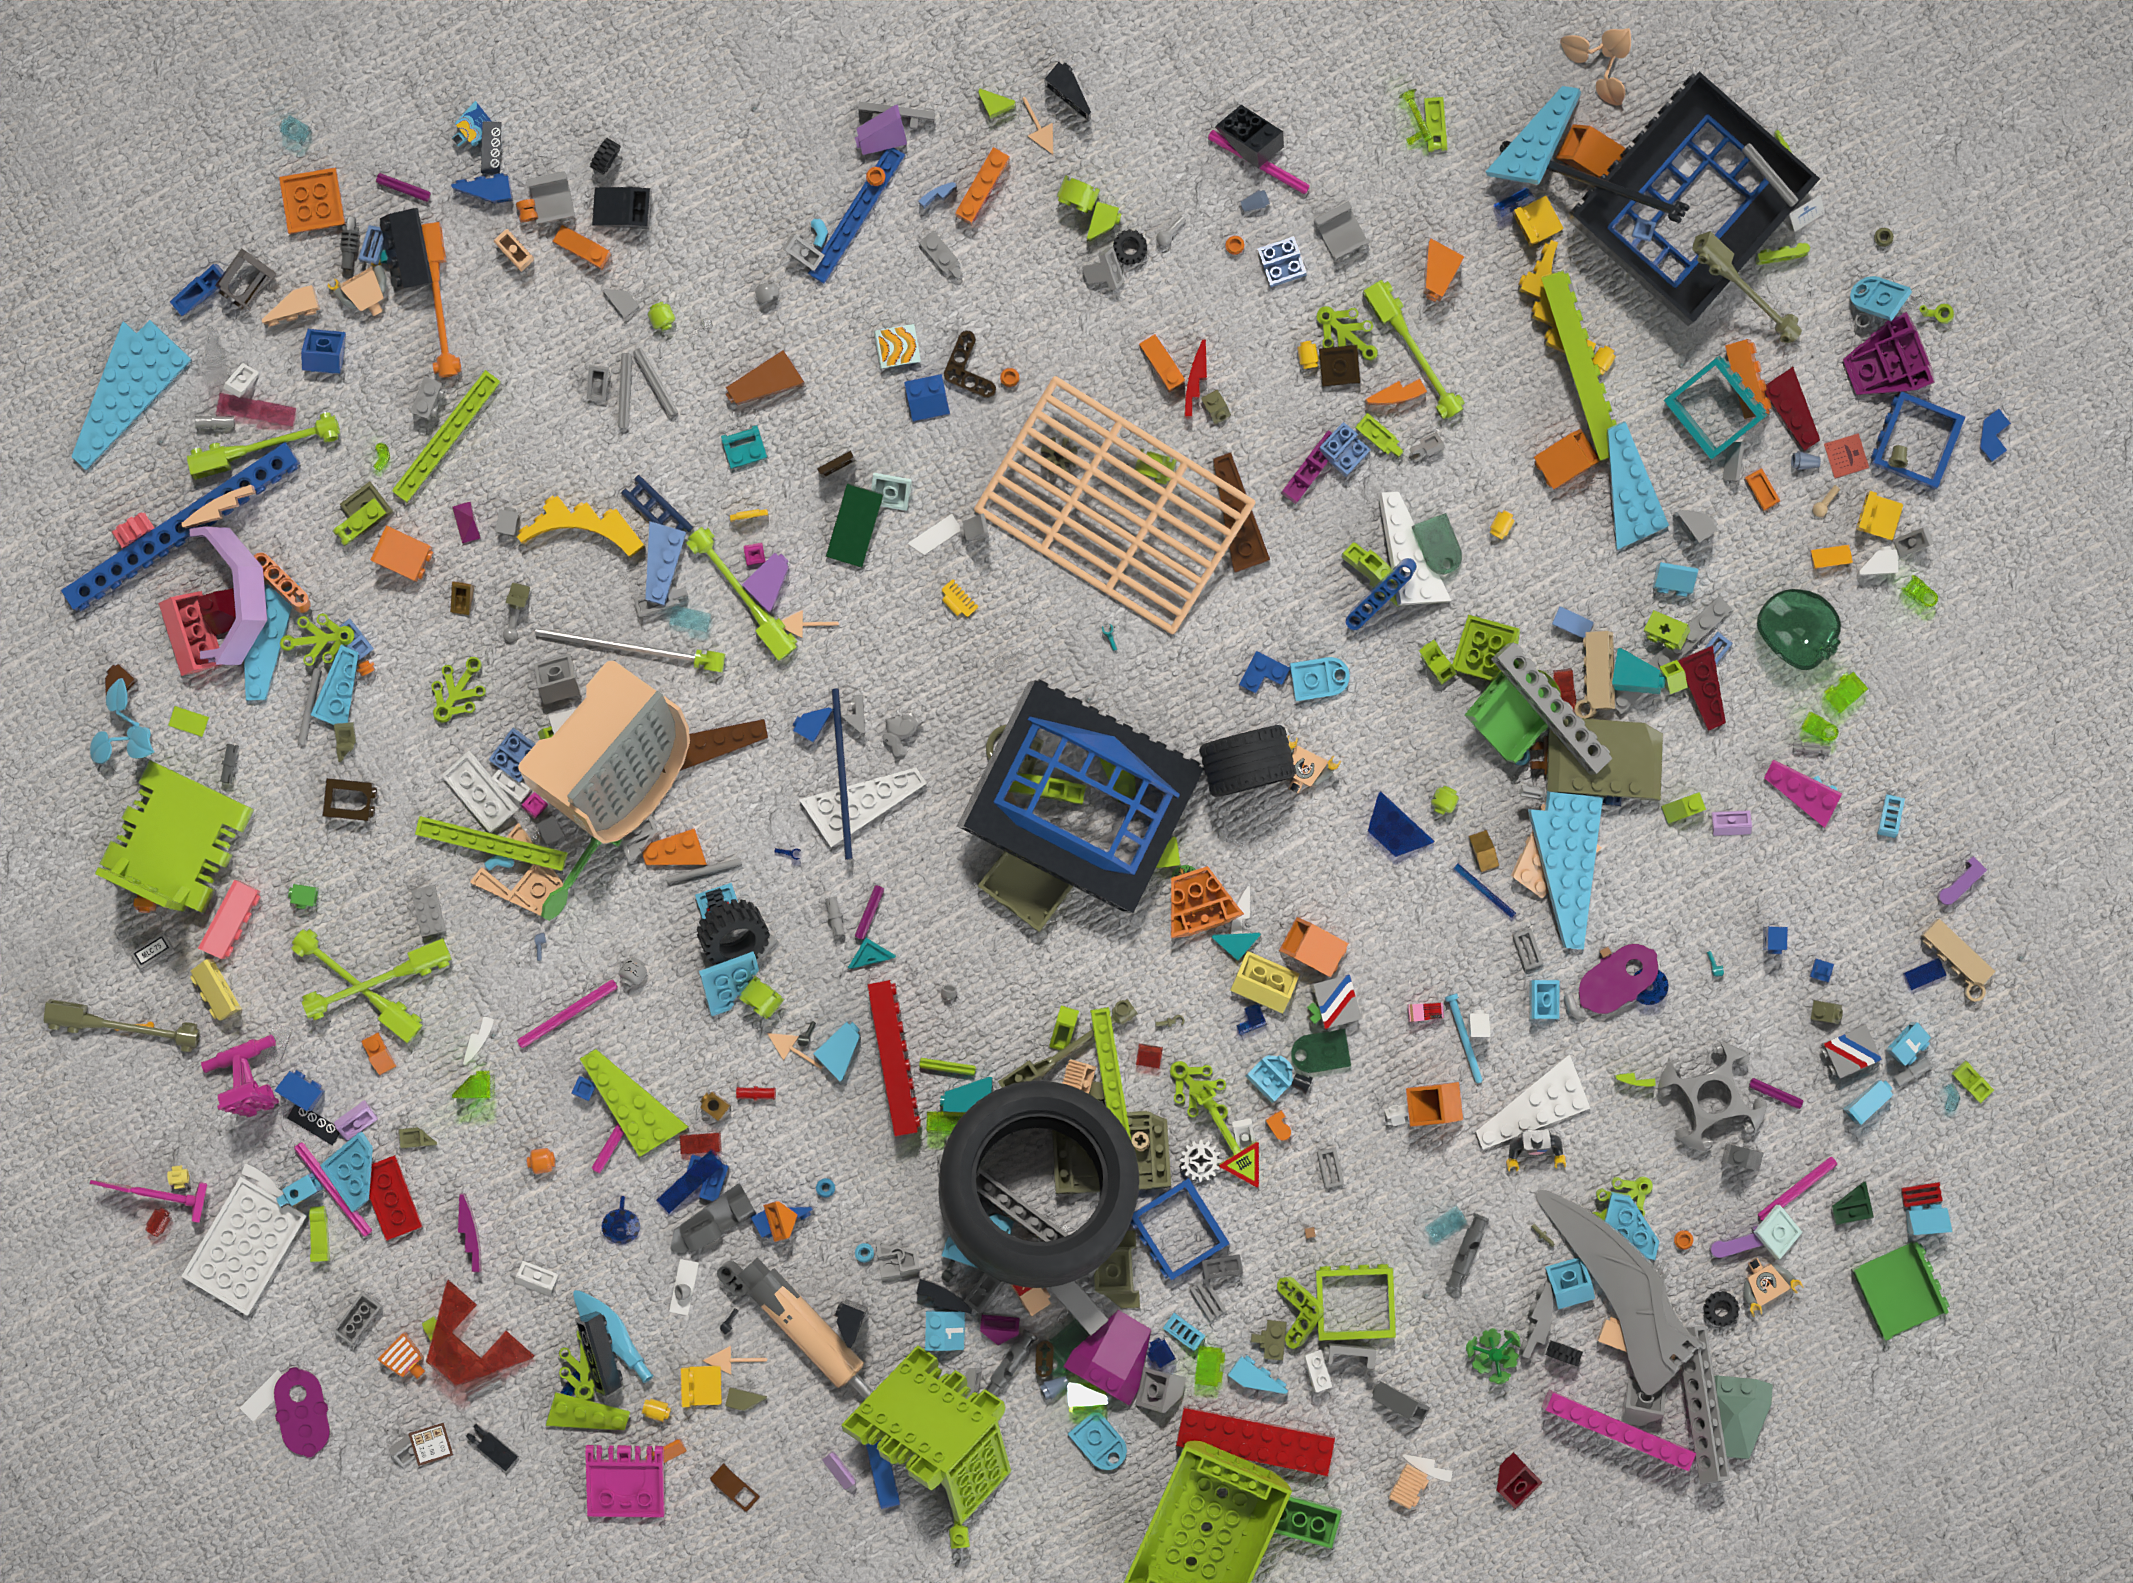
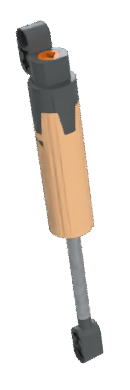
M757 1257L744 1270L734 1261L725 1262L717 1270V1277L732 1294L740 1297L748 1293L837 1388H841L849 1382L864 1399L873 1392L857 1374L864 1366V1362L851 1348L846 1346V1343L775 1268L770 1271ZM725 1268L731 1271V1275L726 1273Z

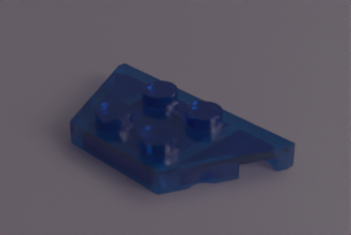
M1381 791L1378 793L1367 832L1394 857L1435 842Z

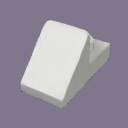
M242 363L225 382L223 389L239 398H245L259 372Z
M1251 1118L1232 1122L1235 1141L1240 1150L1255 1142Z

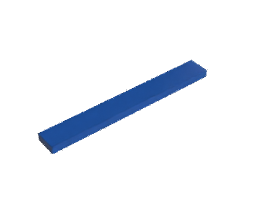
M895 148L885 150L875 166L884 171L885 181L879 186H872L866 180L821 251L825 256L815 271L810 269L808 275L825 284L904 159L905 154Z

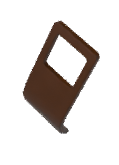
M725 1463L709 1478L745 1512L760 1498ZM744 1487L755 1495L746 1507L735 1499L736 1495Z

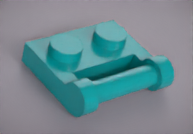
M758 425L727 436L725 434L721 436L731 469L768 458ZM755 435L756 441L734 448L730 447L729 443Z

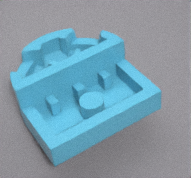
M1268 1055L1258 1062L1245 1077L1273 1103L1292 1084L1293 1068L1286 1058L1280 1055Z

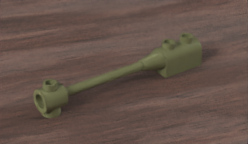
M1711 231L1695 236L1692 250L1698 255L1697 261L1707 264L1712 275H1721L1734 282L1776 322L1775 330L1780 334L1781 342L1791 343L1797 340L1802 332V329L1798 326V317L1793 314H1786L1784 317H1781L1746 284L1732 265L1734 253Z
M1128 998L1117 1002L1115 1007L1112 1008V1025L1114 1023L1123 1025L1138 1015ZM1093 1029L1052 1057L1050 1056L1034 1064L1030 1060L999 1080L998 1083L1001 1087L1025 1081H1041L1057 1062L1094 1038Z
M49 999L45 1003L44 1023L48 1024L49 1029L59 1030L60 1026L67 1027L68 1032L78 1033L79 1029L105 1027L172 1038L175 1040L176 1045L181 1046L180 1050L185 1052H191L192 1048H197L200 1030L197 1029V1024L184 1022L176 1031L104 1020V1018L87 1013L88 1005L54 999Z

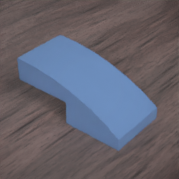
M954 182L941 185L928 192L918 202L925 209L937 196L944 201L957 186Z
M1559 607L1552 625L1584 639L1586 632H1590L1594 622L1563 607Z
M350 618L339 626H349L354 631V640L347 647L359 652L358 660H361L374 649ZM346 632L341 633V637L343 639H347L348 634Z

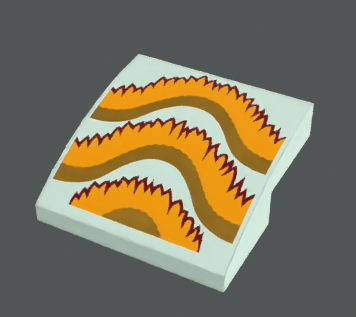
M914 324L874 331L880 369L921 362Z

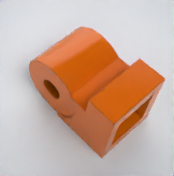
M1282 1110L1265 1121L1277 1139L1287 1140L1291 1136V1129L1282 1121L1286 1117Z

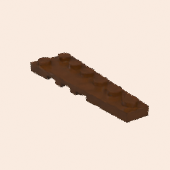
M1232 453L1213 458L1216 476L1246 494ZM1218 487L1221 502L1241 513L1246 503ZM1252 510L1229 546L1234 573L1270 561ZM1223 512L1225 526L1231 530L1236 519Z
M765 719L689 734L690 744L680 771L767 739L768 733Z

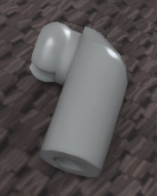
M1573 994L1565 995L1564 1000L1567 1009L1577 1020L1585 1018V1009L1583 1007L1577 1008Z

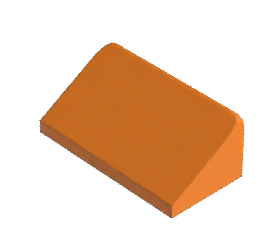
M680 1438L663 1446L664 1463L687 1451ZM655 1451L653 1452V1460H655Z

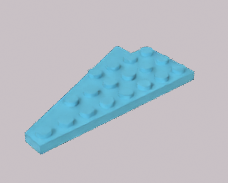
M151 320L137 333L124 321L120 326L71 456L85 470H88L192 361Z
M1547 791L1545 810L1528 809L1563 947L1584 950L1603 797Z

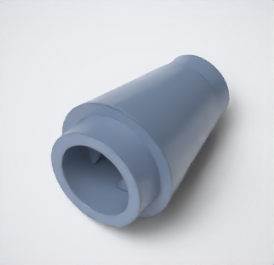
M1258 190L1240 201L1244 212L1266 208V205L1270 204L1265 190Z
M1800 451L1793 453L1791 457V467L1796 468V470L1819 468L1821 464L1819 456Z
M1064 1376L1043 1382L1040 1390L1046 1400H1052L1070 1387Z

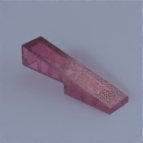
M219 393L215 412L293 427L296 408Z

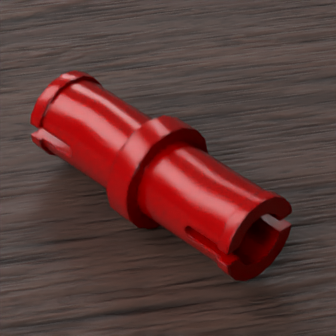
M754 1086V1088L737 1087L736 1099H753L754 1101H758V1099L775 1100L776 1088H759L758 1086Z

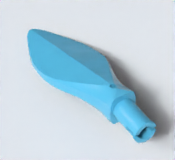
M575 1290L573 1296L579 1315L583 1316L595 1311L604 1315L607 1321V1326H605L606 1332L612 1338V1344H610L612 1352L614 1351L630 1369H634L643 1383L651 1380L653 1374L643 1363L645 1360L633 1345L620 1317L602 1301L583 1291Z

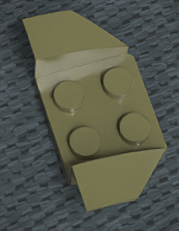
M1135 1230L1126 1232L1117 1249L1094 1273L1095 1292L1101 1295L1104 1294L1120 1308H1140L1139 1290H1134L1131 1249L1137 1248Z

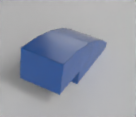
M212 264L202 275L196 277L179 292L170 303L181 316H184L219 289L215 285L224 271L218 264Z

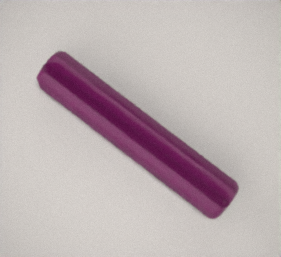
M382 173L377 175L376 182L378 184L426 202L430 199L431 193L427 190Z
M874 886L856 930V938L865 939L884 892L883 887Z
M1752 1078L1750 1080V1088L1794 1108L1801 1109L1804 1102L1802 1099L1758 1079Z

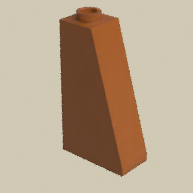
M782 350L727 386L728 392L725 395L731 403L735 401L737 405H741L803 386L805 382L784 350Z

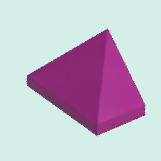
M471 501L452 506L462 543L481 539Z
M982 1314L980 1332L999 1346L1018 1335L1020 1318Z

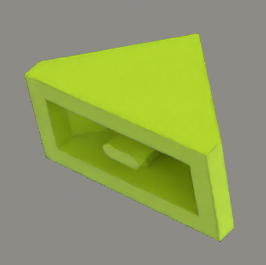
M979 88L978 95L990 119L1014 108L1016 105L1015 100Z
M1175 836L1167 844L1155 869L1181 865L1177 838Z

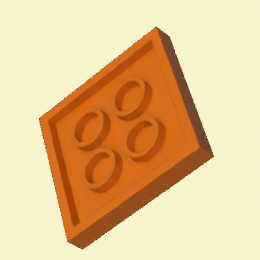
M336 167L279 177L288 234L346 225Z

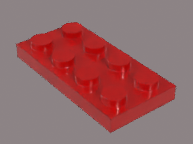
M396 1155L373 1163L371 1165L369 1197L386 1241L423 1227Z

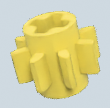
M182 1165L173 1166L172 1171L167 1172L169 1185H174V1189L185 1188V1183L190 1181L188 1169H183Z

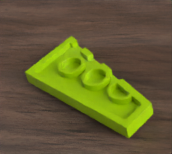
M555 1392L545 1426L625 1430L630 1411Z

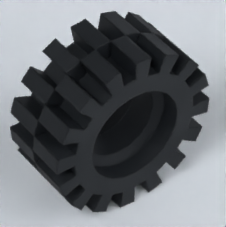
M609 138L604 139L597 152H595L590 167L604 175L612 166V163H614L621 145Z
M1128 229L1117 235L1114 239L1113 248L1119 262L1125 263V265H1135L1144 259L1147 253V241L1142 233L1140 234L1137 230ZM1128 240L1136 242L1138 246L1137 251L1131 255L1126 254L1122 248L1123 244Z
M1717 1291L1714 1294H1710L1709 1298H1706L1703 1306L1704 1314L1712 1324L1725 1327L1736 1321L1735 1319L1739 1316L1740 1307L1733 1295L1724 1291ZM1720 1301L1726 1302L1729 1306V1311L1725 1316H1718L1714 1311L1715 1305Z
M1550 1340L1545 1355L1578 1367L1583 1352Z

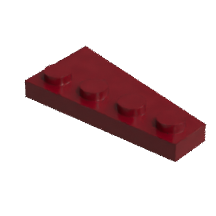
M1791 367L1766 384L1764 392L1802 450L1805 451L1819 442L1820 437L1794 367Z

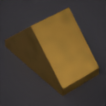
M452 581L450 612L464 615L470 614L475 586Z
M1484 830L1468 836L1480 871L1483 872L1498 867L1499 862L1495 847L1488 831Z

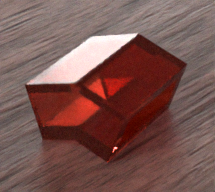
M1139 1043L1136 1065L1159 1069L1163 1047Z

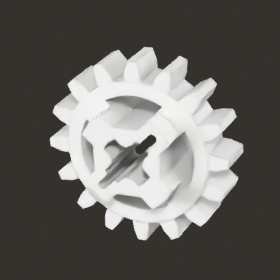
M1199 1140L1198 1144L1195 1141H1191L1192 1146L1185 1145L1187 1151H1181L1184 1158L1179 1159V1161L1184 1162V1165L1180 1168L1187 1170L1184 1174L1185 1176L1191 1174V1180H1194L1196 1177H1198V1181H1202V1177L1209 1180V1174L1215 1176L1214 1169H1220L1217 1166V1163L1221 1162L1220 1159H1217L1220 1152H1214L1216 1146L1209 1147V1141H1206L1205 1144H1203L1202 1140ZM1204 1148L1211 1153L1212 1157H1208L1205 1154ZM1196 1149V1153L1192 1157H1188L1190 1152ZM1200 1155L1201 1158L1209 1160L1202 1162L1201 1166H1199L1198 1162L1192 1161L1198 1159ZM1188 1164H1192L1196 1168V1173L1190 1169ZM1208 1164H1212L1211 1168L1205 1172V1167Z

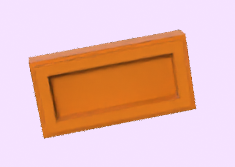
M1762 468L1745 477L1763 511L1780 502L1778 495Z

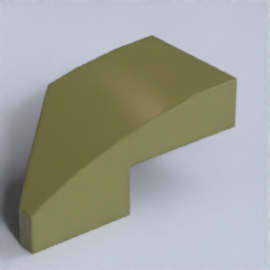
M354 722L334 724L338 762H341L344 756L354 748L356 743Z
M418 1127L398 1129L400 1148L437 1145L434 1139Z
M730 1387L725 1406L742 1411L751 1410L755 1405L766 1400L767 1396Z

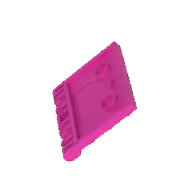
M586 1445L587 1516L664 1518L663 1446H655V1460H653L652 1446H647V1460H640L641 1447L635 1446V1460H632V1445H618L617 1459H614L613 1445H609L608 1448L609 1459H602V1445H597V1459H594L595 1446Z

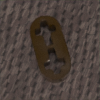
M1047 1340L1040 1341L1036 1347L1035 1371L1040 1377L1049 1376L1053 1368L1054 1349L1052 1343ZM1043 1344H1047V1347L1051 1348L1050 1351H1047L1046 1357H1043V1351L1039 1350L1040 1347H1043ZM1042 1360H1046V1367H1049L1045 1374L1038 1370V1366H1042Z

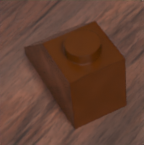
M121 664L112 665L106 672L108 674L105 677L106 695L109 688L118 679L123 678L127 692L138 679Z

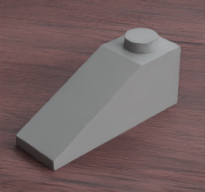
M984 513L963 521L960 531L962 538H966L967 542L989 537Z

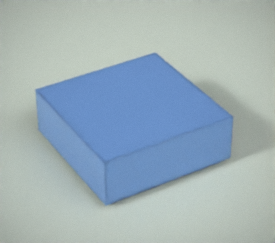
M1637 217L1631 237L1650 242L1656 223Z

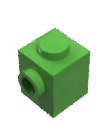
M293 884V888L290 887L288 899H291L290 903L295 904V908L306 909L307 906L316 907L319 888Z

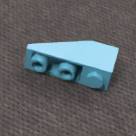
M1247 1355L1245 1358L1240 1356L1228 1372V1376L1243 1387L1284 1394L1288 1392V1389L1285 1388L1287 1385L1279 1378L1276 1380L1271 1378V1372L1264 1367H1261V1369L1254 1365L1256 1361Z

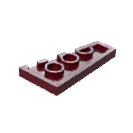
M1713 645L1677 660L1684 669L1687 685L1708 731L1726 723Z

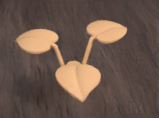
M1610 29L1605 31L1602 35V43L1589 50V42L1581 36L1569 35L1561 38L1560 43L1566 56L1576 63L1586 62L1589 58L1588 54H1592L1602 49L1604 56L1611 58L1604 74V79H1599L1596 82V91L1605 102L1612 105H1622L1626 94L1625 87L1616 78L1611 77L1608 79V74L1616 57L1624 58L1630 52V29Z

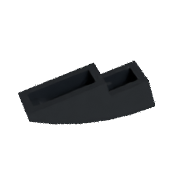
M923 1278L919 1279L916 1294L935 1298L933 1306L971 1314L972 1308L953 1291L933 1281Z

